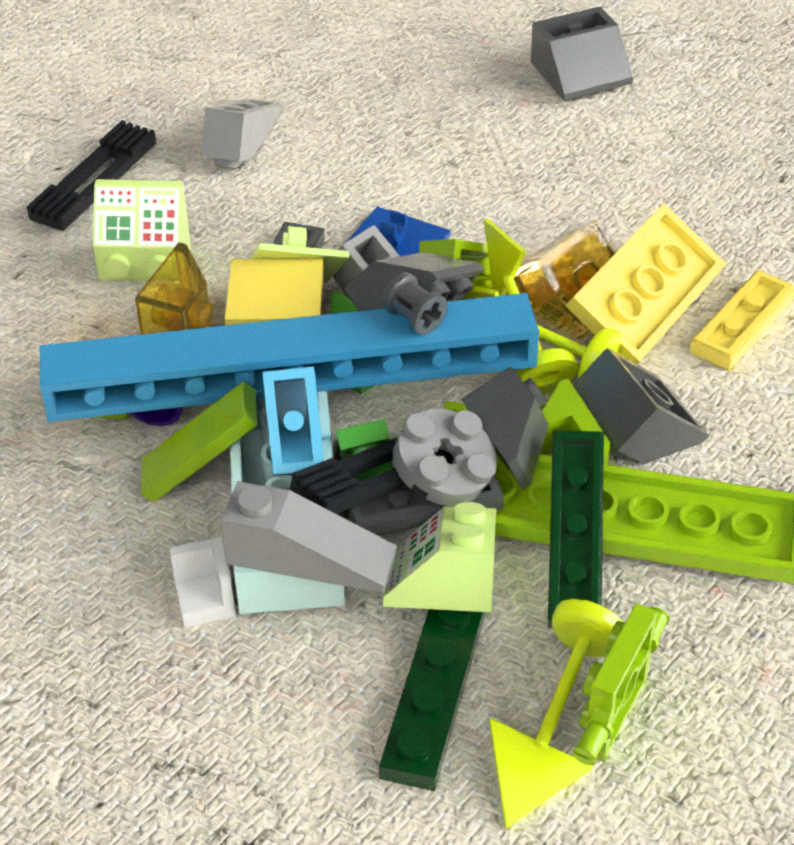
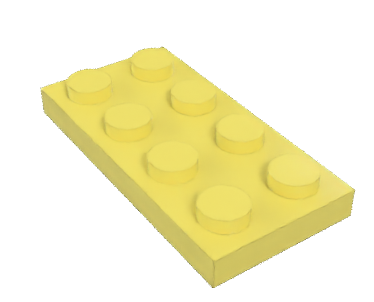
M663 203L565 306L594 335L604 328H612L620 332L622 336L618 354L638 364L726 263Z

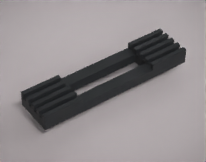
M121 120L99 140L100 146L61 182L56 186L51 184L27 206L29 220L64 231L94 203V184L96 179L118 180L157 144L155 130L151 129L148 132L146 127L142 129L139 125L133 127V123L129 122L126 125V121ZM111 157L116 158L80 194L74 192Z
M397 438L339 461L330 458L294 472L289 490L338 514L406 484L400 478L396 468L361 482L356 477L351 478L392 461L393 447ZM441 449L435 452L436 456H443L448 464H452L454 457L449 452Z

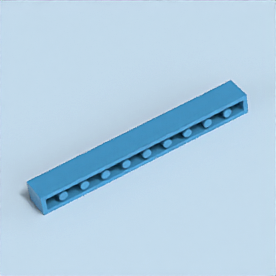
M522 293L448 301L447 312L441 324L429 334L424 335L415 332L410 326V321L402 315L389 313L383 308L40 345V389L48 422L214 404L243 381L256 389V399L265 398L262 372L314 367L316 391L321 392L499 372L509 367H512L513 370L537 367L539 329L528 294Z

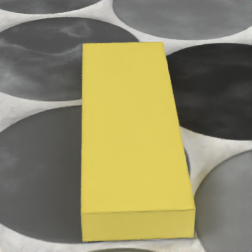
M756 270L691 340L689 353L730 371L794 299V285Z

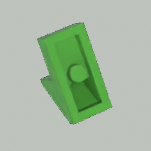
M381 419L336 430L334 445L338 459H344L389 441L390 436L386 420ZM392 461L351 478L356 477L361 482L393 468Z

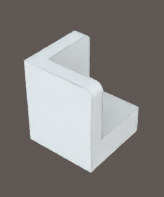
M217 537L171 547L169 552L184 628L236 617L231 576L228 564H226L222 538Z

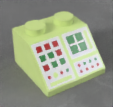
M96 179L94 184L93 250L99 280L184 282L189 263L188 249L191 253V242L183 181Z
M462 502L454 507L444 506L397 546V554L384 591L383 607L492 612L496 509L485 508L482 504L475 502Z

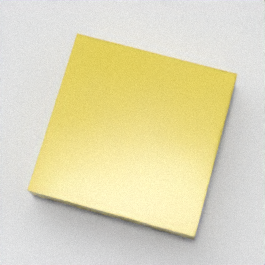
M323 258L232 259L224 319L225 325L321 315L324 276Z

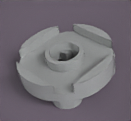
M434 408L412 413L407 418L393 447V461L397 473L409 488L412 489L415 484L421 490L428 493L427 500L440 505L455 506L462 502L473 501L489 484L496 472V451L489 436L482 429L481 419L475 413L468 410L455 412L448 409ZM439 449L449 452L454 457L452 464H448L443 456H436L435 452Z

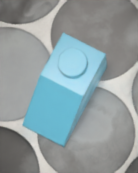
M314 367L262 372L273 475L294 473L324 461Z

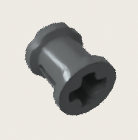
M408 272L400 273L392 279L382 295L384 309L389 313L400 314L410 321L411 328L421 335L429 334L441 324L447 312L446 298L437 292L429 293L418 285L417 278Z

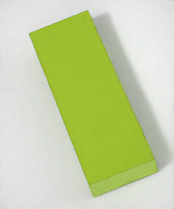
M244 381L143 457L141 459V495L152 502L159 500L257 427L256 389Z

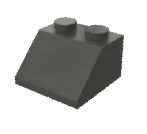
M606 348L573 384L610 441L609 451L620 459L627 455L646 464L701 444L709 437L707 432L659 376L609 348Z

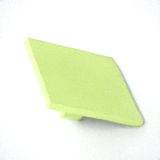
M288 226V233H283L282 245L259 243L249 259L323 258V283H328L349 259V251L306 247V228Z

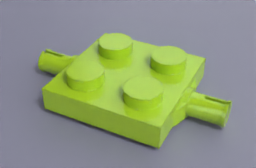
M636 603L625 623L617 620L607 640L605 651L609 654L604 663L595 661L592 664L583 686V694L590 697L584 706L579 721V727L585 729L577 746L573 749V756L579 762L585 765H594L597 761L596 759L604 762L647 680L652 652L656 651L659 646L658 639L669 622L670 617L663 609L658 607L649 608Z

